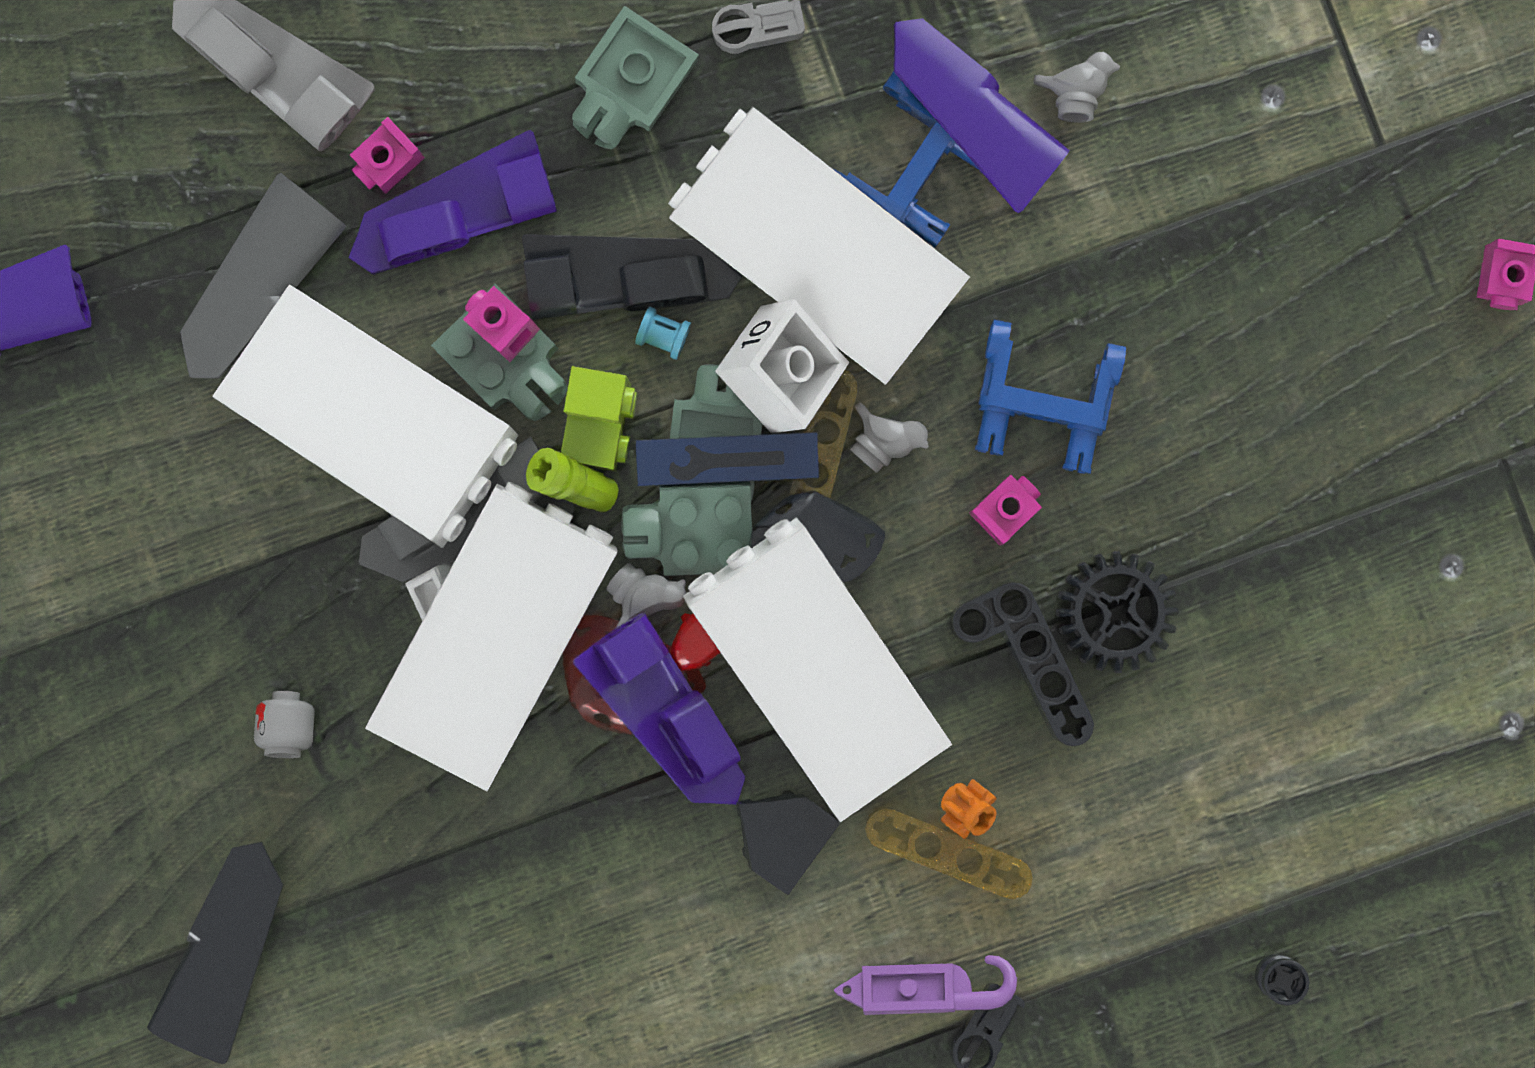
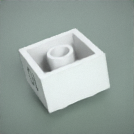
M793 299L760 306L715 372L770 433L806 429L848 366L849 361L797 301Z

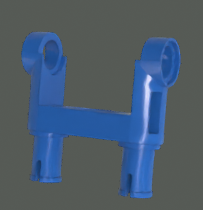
M892 72L883 86L884 91L898 101L897 107L930 127V132L888 196H885L851 173L846 176L837 170L835 171L935 249L950 224L945 223L917 205L918 199H916V196L944 153L948 155L952 152L973 167L977 168V166L899 77Z
M993 319L985 352L987 364L978 402L979 410L983 412L977 445H975L974 450L982 453L988 452L992 435L993 440L990 454L1003 456L1010 417H1015V415L1067 425V429L1071 430L1065 463L1062 468L1072 472L1076 470L1080 454L1077 473L1091 474L1097 436H1101L1106 431L1114 387L1119 384L1124 367L1126 347L1107 343L1101 364H1096L1088 403L1004 385L1013 341L1009 340L1011 323Z

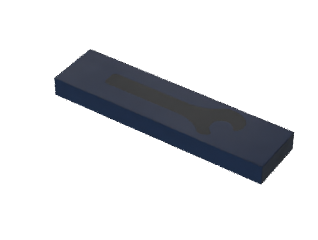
M817 432L636 440L638 486L819 478Z

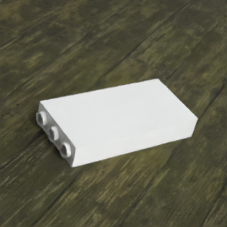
M752 107L747 114L739 109L723 130L730 135L720 150L714 146L710 147L696 166L702 174L693 186L690 187L684 182L668 204L674 208L669 218L777 302L795 299L838 349L886 385L970 276L757 109Z
M290 284L212 396L441 548L445 546L447 541H454L462 532L466 523V519L463 517L473 503L478 504L486 496L491 487L490 477L499 465L504 466L511 459L517 447L515 440L519 436L502 420Z
M509 481L506 487L496 484L365 728L485 791H488L617 554V547L610 544L613 539L610 534L593 525H589L585 531L570 523L573 515L551 503L548 504L546 509L529 501L533 495L532 493Z
M797 518L791 522L785 519L769 528L765 533L766 539L752 549L750 546H745L734 552L727 559L728 565L714 575L708 572L695 579L688 587L690 591L683 597L839 822H842L950 747L952 743L806 528Z

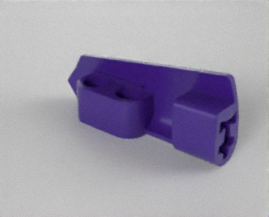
M923 18L895 22L893 72L971 159L1013 210L1017 213L1022 212L1070 150L999 93L998 82L985 68Z
M527 130L479 156L365 212L348 258L373 275L456 250L467 245L470 242L469 238L557 212L534 133L531 130Z
M645 613L627 620L573 660L575 667L690 802L736 805L745 780V776L737 764L741 761L739 752L706 699L698 691L691 689Z

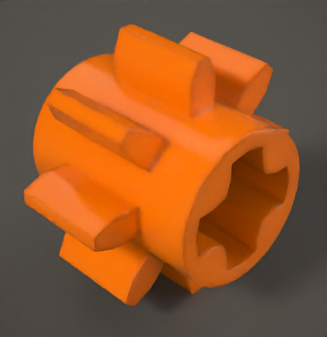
M974 779L970 781L968 786L963 783H957L951 786L942 798L941 808L946 814L941 818V822L963 839H966L969 833L975 836L982 835L990 829L996 819V809L991 805L997 798Z

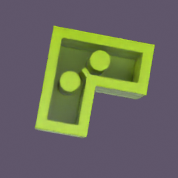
M571 367L564 407L567 421L561 453L574 458L579 464L614 472H616L618 462L626 463L630 437L623 436L625 418H634L638 395L635 392V388H631V383L626 375Z

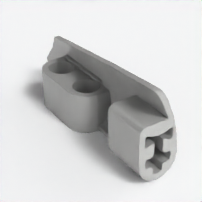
M175 0L173 3V31L246 93L251 92L318 151L325 150L338 138L375 91V86L372 82L236 0Z

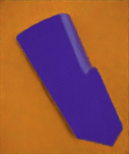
M62 245L0 271V355L1 350L91 327V315L80 274L72 270L70 248L67 245Z

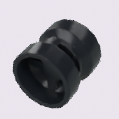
M1277 953L1268 955L1256 967L1255 979L1257 986L1262 993L1276 1003L1289 1006L1297 1004L1306 996L1310 984L1308 973L1302 965L1288 956Z

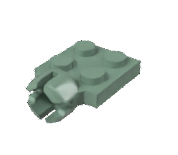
M624 6L575 76V83L581 86L586 93L573 113V126L587 139L594 132V135L598 137L594 144L610 150L618 145L627 130L634 125L641 126L650 132L698 62L699 54Z
M496 284L493 285L513 304H515ZM466 311L431 345L494 411L500 405L510 402L526 418L537 421L552 412L536 396L541 390L557 405L560 404L567 393L568 387L565 380L551 367L549 362L552 355L559 348L541 329L515 358L509 362L463 320L468 314ZM498 311L488 323H497L501 318V311Z
M705 364L701 365L697 371L695 390L691 399L674 400L670 439L761 435L762 423L728 385H726V392L717 391L719 375L715 371L719 365ZM750 481L751 500L753 499L755 481Z
M750 481L660 485V496L656 502L625 506L621 519L622 547L625 557L630 559L655 558L660 560L663 565L664 576L694 575L708 572L712 574L717 573L728 565L726 561L734 552L749 544L752 533Z

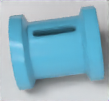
M649 306L638 330L635 344L640 346L645 343L670 352V357L677 360L689 334L691 322L685 320L679 323L658 315L656 309Z

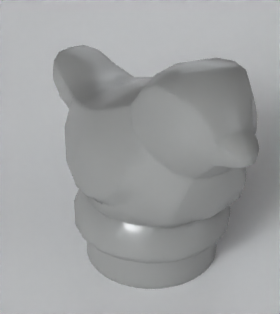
M1096 52L1084 63L1068 68L1054 76L1035 75L1033 83L1050 89L1058 95L1055 106L1058 108L1059 119L1072 123L1089 122L1093 120L1094 110L1098 107L1096 98L1104 93L1108 78L1113 72L1120 69V65L1114 63L1107 53Z
M861 402L854 406L863 421L864 434L856 438L857 442L850 450L876 473L884 465L888 466L891 458H903L912 449L920 447L927 449L929 447L927 442L928 431L922 423L917 421L900 422L877 417L871 414Z
M626 564L615 574L607 586V591L613 595V600L616 603L622 604V617L617 627L641 613L649 616L661 610L680 608L685 602L683 596L686 594V581L682 579L678 582H672L657 574L646 576L641 568L636 569L632 564Z

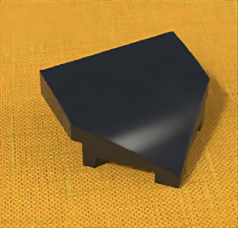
M791 790L783 791L782 795L752 801L751 799L736 802L737 813L741 818L744 842L742 852L743 856L748 860L749 868L787 895L790 894L841 823L835 816L803 794L795 795Z

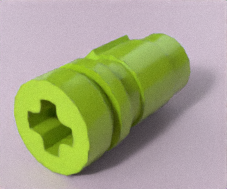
M548 447L540 449L533 455L526 470V481L531 490L557 500H567L587 509H593L601 513L606 512L613 507L618 497L619 489L615 480L604 476L599 471L579 464L570 456Z

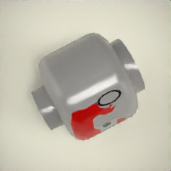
M275 691L272 694V699L262 701L257 705L254 742L258 747L265 749L264 756L272 758H299L301 751L312 746L314 708L311 704L300 701V693Z

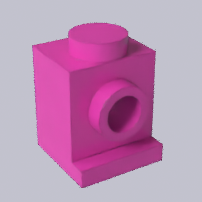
M389 117L381 122L383 125L350 154L357 163L351 169L369 190L377 184L385 194L425 158ZM382 149L388 150L389 157L384 163H376L374 161V156Z
M1497 239L1485 245L1476 298L1491 300V307L1502 310H1517L1518 305L1532 301L1535 283V245L1504 239ZM1508 268L1517 270L1515 282L1508 279Z
M494 286L488 292L485 290L476 292L469 299L465 307L468 314L463 320L509 362L515 358L540 330L529 316L522 312ZM501 311L500 320L495 324H489L488 322L494 315Z
M1009 475L969 514L1000 546L1005 544L1013 534L1042 508L1036 501L1041 494L1026 477L1021 476L1016 480L1012 475ZM1006 498H1013L1018 503V511L1014 515H1008L1002 509V503Z

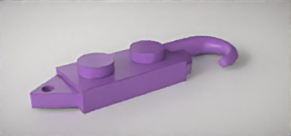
M987 955L985 962L995 965L1003 974V984L995 991L972 992L967 973L960 966L948 963L862 966L861 973L835 988L834 992L836 995L862 1008L864 1015L988 1010L1002 1007L1011 1000L1016 991L1017 977L1014 968L1007 960L999 956ZM845 988L851 989L850 994H844L843 992Z

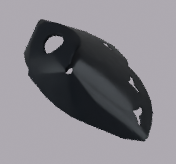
M812 490L806 493L792 494L773 506L754 525L748 546L752 549L765 540L766 531L776 523L785 519L791 522L797 518L806 528L843 583L861 575L876 560L885 540V531L870 518ZM792 504L791 509L787 513L776 514L780 509ZM875 533V536L870 539V545L867 548L864 534ZM845 554L856 558V561L848 562L844 568L840 567Z

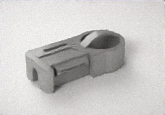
M782 0L757 5L756 9H753L752 3L728 5L716 13L712 22V33L716 45L721 50L730 54H739L748 49L801 39L805 32L799 0H791V2ZM730 15H739L745 18L719 24L725 17ZM752 28L749 37L739 44L727 43L719 37V34L727 31Z

